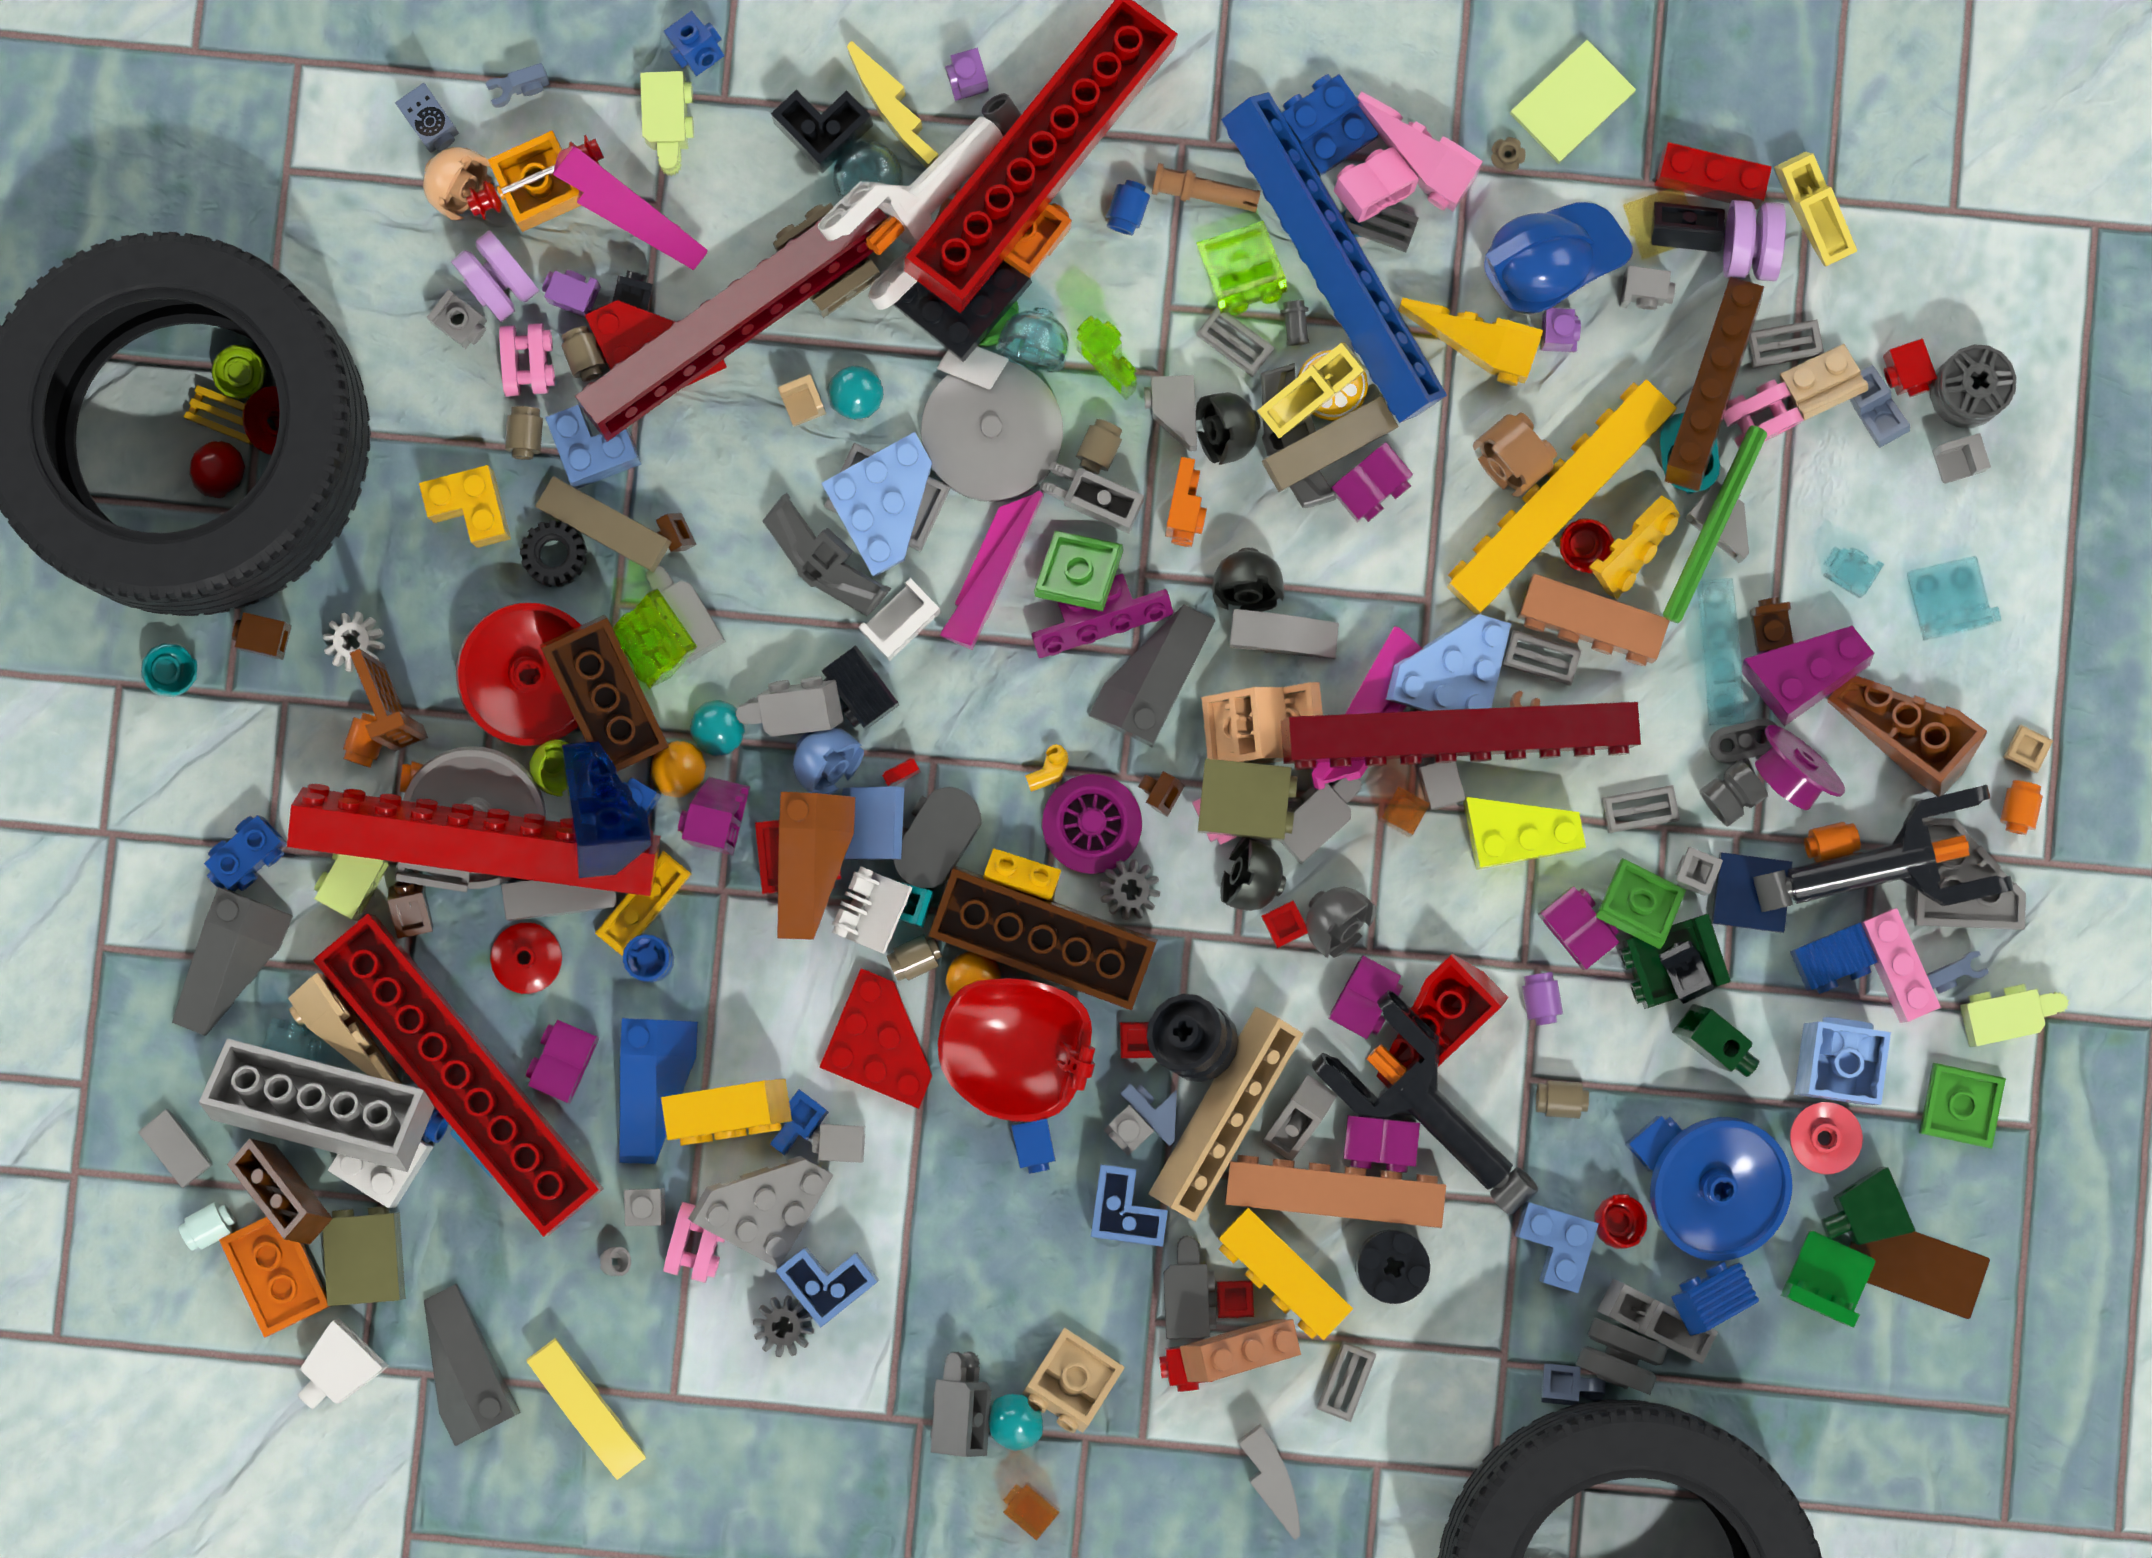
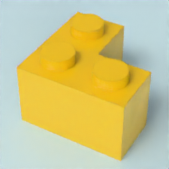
M489 465L419 483L427 517L433 523L464 515L470 542L476 548L511 539L495 473Z

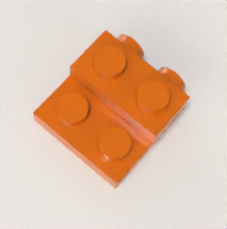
M1049 204L1004 261L1031 278L1044 259L1053 253L1069 232L1072 220L1069 218L1068 212L1058 204Z
M1181 457L1165 536L1172 538L1171 543L1175 545L1192 547L1195 533L1202 534L1207 508L1201 507L1202 497L1196 496L1200 470L1194 469L1195 459Z

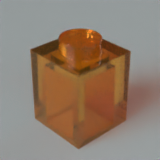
M1398 787L1379 821L1410 838L1413 836L1430 803Z
M1026 1482L1022 1488L1015 1484L1002 1500L1007 1504L1003 1513L1036 1541L1060 1513V1509L1029 1482Z

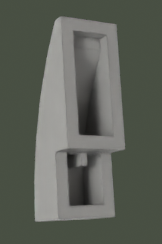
M1234 609L1230 648L1336 659L1339 623L1291 615Z
M533 880L501 884L505 918L508 921L544 916L551 917L616 908L618 906L616 892Z
M1612 1279L1597 1309L1598 1312L1703 1364L1718 1331L1710 1329L1706 1332L1690 1336L1677 1310L1615 1279Z
M1259 1424L1238 1441L1241 1448L1259 1470L1249 1478V1481L1289 1534L1296 1540L1300 1537V1524L1294 1489L1287 1469L1273 1441L1262 1425Z

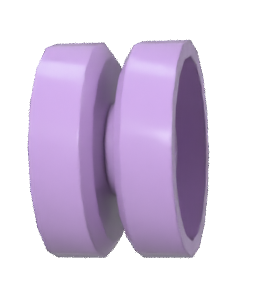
M1731 201L1727 214L1723 245L1724 277L1745 279L1752 264L1753 274L1757 280L1777 281L1785 247L1786 215L1784 204L1764 202L1759 208L1756 218L1755 207L1751 201Z
M489 230L476 240V248L486 260L483 265L471 252L466 250L456 256L451 263L465 279L463 283L483 307L487 306L497 319L502 322L515 312L514 304L504 293L507 288L523 302H527L536 295L539 289Z

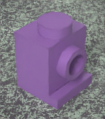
M978 47L950 55L952 64L945 66L955 101L989 91L988 80Z
M566 270L565 274L550 271L545 278L542 291L546 292L544 297L549 304L586 318L585 314L591 312L601 286L597 279L590 277L588 283H585L586 278L571 270Z
M1550 308L1545 310L1542 315L1541 351L1577 352V341L1580 340L1581 320H1578V316H1575V309Z

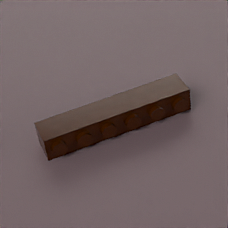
M1733 277L1729 278L1667 464L1665 482L1695 491L1700 490L1761 305L1764 286Z

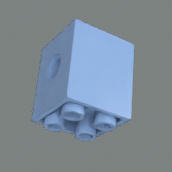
M1823 1017L1822 1022L1804 1023L1794 1095L1861 1105H1881L1891 1032L1873 1030L1874 1025L1872 1023L1833 1017Z

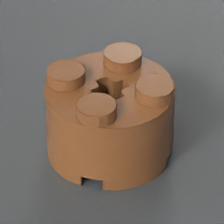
M1522 412L1516 416L1511 414L1505 415L1473 443L1474 451L1480 447L1483 455L1478 460L1486 473L1503 490L1508 486L1516 490L1511 494L1515 497H1520L1553 469V459L1557 456L1554 447L1547 440H1541L1533 431L1534 425L1532 421Z

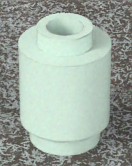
M215 1201L184 1219L185 1223L179 1225L178 1229L191 1251L197 1248L203 1250L219 1241V1239L233 1233L232 1225L236 1223V1220L226 1204L220 1206Z

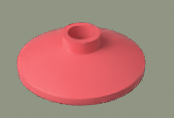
M1819 1102L1806 1107L1797 1115L1791 1127L1790 1145L1793 1154L1805 1168L1815 1173L1835 1174L1847 1169L1855 1162L1862 1148L1863 1135L1857 1118L1850 1110L1836 1103ZM1822 1131H1826L1830 1135V1141L1826 1145H1822L1818 1141V1135Z

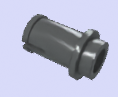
M1304 300L1284 302V309L1280 310V312L1285 317L1287 346L1308 344L1309 339L1305 312L1309 311L1308 307H1305Z

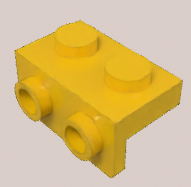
M993 848L983 878L996 884L1052 901L1061 870Z

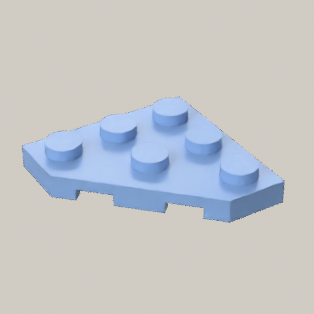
M915 432L821 483L873 578L905 561L923 493L930 475L932 462Z
M1481 614L1472 615L1463 621V624L1450 632L1442 634L1425 645L1422 650L1395 664L1386 700L1423 711L1491 708L1511 623Z

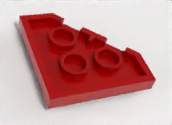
M615 300L585 314L610 370L617 363L625 361L639 351L645 343L656 339L670 329L676 322L619 300ZM721 360L688 385L727 368L724 360Z
M861 968L819 1068L919 1109L933 1075L896 984L889 979Z

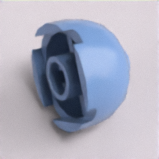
M834 727L831 730L805 733L796 744L797 750L793 760V770L796 779L809 793L834 794L839 790L834 784L844 774L848 781L859 767L864 756V750L860 747L862 745L849 733L840 728Z

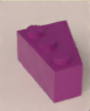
M1849 626L1745 658L1740 672L1780 722L1786 726L1869 667L1875 653L1853 626Z
M708 777L691 801L689 810H682L678 823V831L682 834L681 839L695 847L734 855L750 786Z

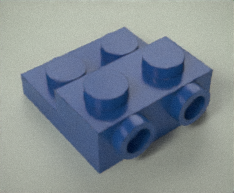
M1329 74L1321 77L1312 85L1314 89L1312 93L1304 98L1297 94L1283 104L1285 109L1282 112L1283 117L1320 177L1379 136L1359 107L1360 102L1340 74L1334 78H1331Z

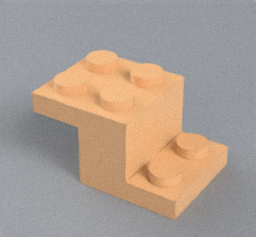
M1308 682L1287 687H1251L1201 697L1207 759L1244 763H1276L1283 761L1281 720L1292 716L1323 715L1320 682Z

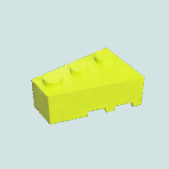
M1465 797L1466 800L1463 802L1476 870L1575 852L1586 848L1579 812Z

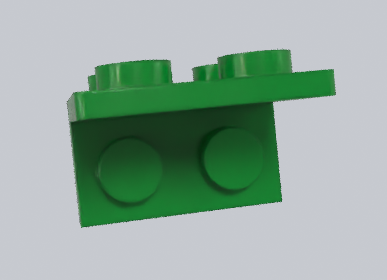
M1809 1231L1780 1296L1854 1328L1860 1316L1854 1310L1876 1261L1872 1257L1815 1231Z

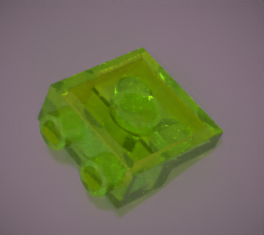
M1264 221L1196 242L1197 250L1208 276L1209 286L1220 314L1229 312L1231 315H1238L1245 312L1249 304L1261 300L1265 304H1271L1278 301L1283 293L1288 292L1285 274Z
M1091 315L1077 329L1079 333L1076 337L1077 351L1127 400L1136 391L1137 378L1135 373L1137 370L1122 356V342L1120 340L1122 335L1117 328L1109 321L1103 324L1098 318L1095 319Z
M658 588L647 593L634 610L624 614L613 626V631L624 654L627 655L634 666L636 677L641 682L646 683L649 689L670 679L697 648V645Z

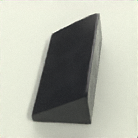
M1654 202L1651 245L1720 252L1725 236V209Z

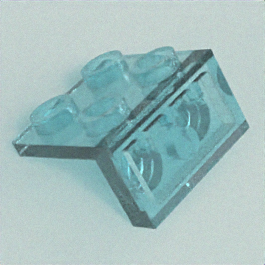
M1976 556L1911 570L1907 573L1923 641L1991 626L2002 620L1998 606L1993 608L1989 606Z

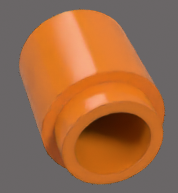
M362 713L361 719L353 717L343 750L346 751L343 759L371 768L373 760L377 761L382 744L370 738L365 726L376 721V716Z
M2013 780L2011 788H2007L2000 822L2006 824V831L2027 835L2028 829H2036L2043 795L2040 794V785Z
M1839 822L1810 829L1808 837L1804 838L1806 854L1809 859L1814 858L1815 862L1853 854V852L1860 851L1861 848L1859 833L1853 823Z

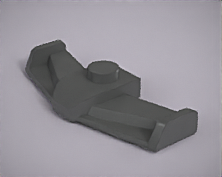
M1295 363L1261 373L1262 406L1295 380ZM1311 415L1281 438L1276 436L1263 419L1264 434L1262 441L1266 454L1271 456L1315 432ZM1320 470L1290 486L1302 508H1311L1336 500L1335 493L1331 490Z
M787 493L780 497L762 520L796 568L798 576L809 586L818 588L865 616L869 615L892 589L845 564L854 551L829 528L824 529L816 538L790 501V496Z

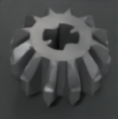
M1131 859L1128 871L1123 861H1117L1118 875L1111 869H1106L1104 872L1106 876L1112 879L1111 884L1107 882L1099 883L1100 888L1110 889V894L1103 895L1100 898L1101 902L1115 901L1109 908V913L1113 915L1123 906L1121 916L1124 920L1129 919L1131 908H1133L1135 916L1140 919L1143 917L1140 905L1143 904L1149 910L1155 908V905L1147 900L1148 895L1153 897L1160 896V891L1149 890V885L1159 882V878L1153 876L1145 879V876L1151 869L1149 865H1144L1137 873L1138 861L1135 859ZM1132 879L1133 886L1138 887L1137 895L1131 894L1133 899L1127 900V894L1121 892L1122 884L1128 885L1127 880Z
M787 1295L785 1297L783 1308H781L778 1298L773 1297L770 1299L773 1312L767 1306L761 1305L759 1307V1311L767 1319L755 1318L753 1320L754 1325L764 1327V1331L756 1333L754 1337L756 1340H760L767 1336L769 1340L762 1347L765 1352L771 1349L773 1344H776V1357H782L784 1345H787L790 1355L794 1356L797 1354L794 1341L804 1348L809 1345V1342L801 1336V1333L814 1334L815 1329L813 1327L803 1326V1322L810 1321L813 1318L809 1313L802 1317L800 1316L799 1312L804 1308L800 1302L794 1309L791 1308L792 1296ZM783 1316L790 1319L788 1324L793 1323V1330L786 1332L785 1336L778 1334L780 1329L775 1330V1322H780Z

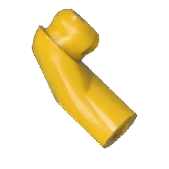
M1058 744L1051 745L1046 751L1047 756L1043 768L1025 775L1031 792L1057 783L1063 778L1069 762L1068 753L1063 746Z

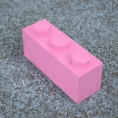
M1891 909L1862 921L1861 924L1878 961L1874 966L1899 1022H1909L1941 1008L1898 909Z

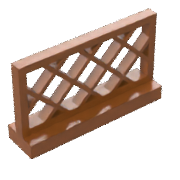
M361 649L350 652L377 719L365 725L370 738L395 752L428 738L423 724L404 713L385 664Z

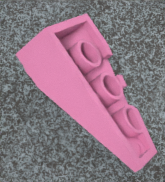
M1361 91L1357 97L1360 102L1359 107L1388 148L1395 147L1419 178L1417 184L1425 194L1429 195L1428 201L1441 210H1445L1447 207L1454 211L1476 179L1483 161L1444 136L1440 141L1433 139L1426 126L1417 121L1415 123L1409 122L1408 124L1402 122L1403 117L1399 112Z

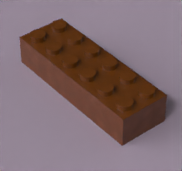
M958 866L952 869L928 935L929 937L1129 1010L1133 1009L1158 939L1057 902L985 880L983 875Z

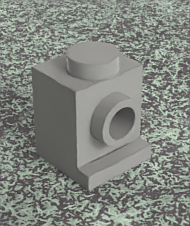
M1628 266L1624 272L1620 307L1627 308L1630 302H1636V307L1655 310L1657 305L1663 306L1664 303L1672 304L1675 294V283L1670 282L1671 271Z
M450 290L446 291L427 316V319L435 327L465 349L470 343L476 344L486 331L484 325L487 320L484 316ZM457 314L464 315V321L460 325L452 323Z
M1688 847L1686 855L1682 856L1678 864L1675 881H1678L1677 885L1703 896L1711 893L1723 860Z
M1130 1105L1104 1129L1107 1135L1128 1156L1154 1132Z

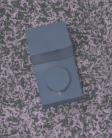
M1130 1083L1120 1094L1170 1146L1175 1141L1177 1090L1154 1109L1150 1105L1155 1100L1141 1084L1135 1089Z

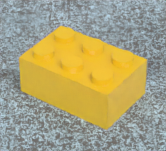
M786 1078L661 1097L667 1140L680 1139V1146L713 1141L712 1134H714L715 1140L747 1136V1128L749 1135L780 1131L781 1123L792 1121Z

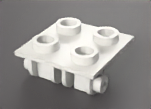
M860 866L858 873L854 871V876L848 887L856 892L855 895L847 891L844 894L853 898L851 905L841 901L840 905L849 909L845 911L839 908L836 918L832 922V925H834L832 933L885 954L903 909L906 906L912 887Z

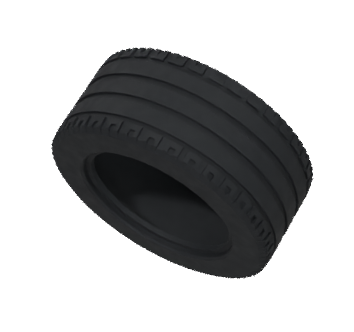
M153 232V236H148L146 233H137V235L121 236L119 241L114 239L106 240L105 243L90 246L91 250L87 252L81 250L75 256L66 258L62 261V266L59 268L54 266L48 270V274L36 280L38 284L33 289L29 287L25 291L26 294L22 299H18L14 304L17 306L13 313L8 312L5 322L2 326L0 325L1 513L5 518H8L10 526L28 544L29 548L58 572L117 603L141 609L142 611L176 616H199L201 613L212 615L229 612L230 608H244L259 602V598L263 596L269 598L278 591L287 588L286 583L290 581L295 582L305 572H308L312 568L310 565L315 560L319 562L326 551L330 550L333 546L331 541L334 537L339 538L344 526L350 520L348 514L350 510H355L356 502L361 495L360 483L361 481L365 482L369 463L366 454L367 451H370L371 429L367 422L370 420L367 398L363 394V383L358 369L354 365V360L336 329L323 313L281 272L253 254L244 252L236 246L217 239L212 241L209 237L189 233L180 236L177 232ZM205 324L217 326L239 333L254 341L264 354L271 368L277 387L280 410L276 444L269 463L256 485L229 511L195 528L178 532L147 533L123 528L111 522L97 506L85 485L79 467L76 448L79 412L87 390L100 369L115 353L131 341L149 332L174 325Z
M1627 1399L1599 1400L1562 1408L1559 1411L1551 1412L1532 1421L1526 1427H1521L1505 1439L1506 1441L1500 1446L1497 1445L1482 1460L1483 1463L1478 1469L1476 1468L1464 1484L1463 1491L1456 1498L1449 1514L1450 1518L1442 1534L1438 1558H1523L1530 1541L1541 1524L1567 1499L1587 1488L1611 1480L1646 1478L1678 1485L1690 1490L1702 1500L1715 1515L1725 1531L1734 1558H1822L1818 1541L1814 1537V1530L1805 1511L1799 1505L1798 1499L1787 1483L1781 1479L1778 1472L1754 1449L1727 1431L1693 1414L1663 1404Z

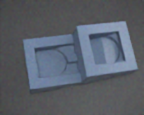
M1871 365L1861 371L1863 379L1868 383V391L1849 400L1877 446L1881 448L1910 432V424L1892 400L1891 390L1875 367Z

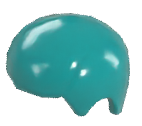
M850 366L838 371L831 378L827 389L832 409L840 415L854 420L869 418L880 408L884 396L883 386L878 376L868 368L861 366Z
M162 643L151 648L142 660L141 677L146 686L155 694L175 697L187 692L196 681L198 665L196 659L183 646Z
M713 700L703 703L695 710L690 724V732L693 741L701 751L712 756L730 754L740 745L745 733V727L743 723H739L740 721L735 716V711H737L735 706L721 700Z
M1007 1394L996 1398L990 1406L988 1419L990 1434L995 1442L1003 1447L1014 1451L1032 1447L1042 1437L1043 1419L1041 1411L1032 1410L1026 1396Z

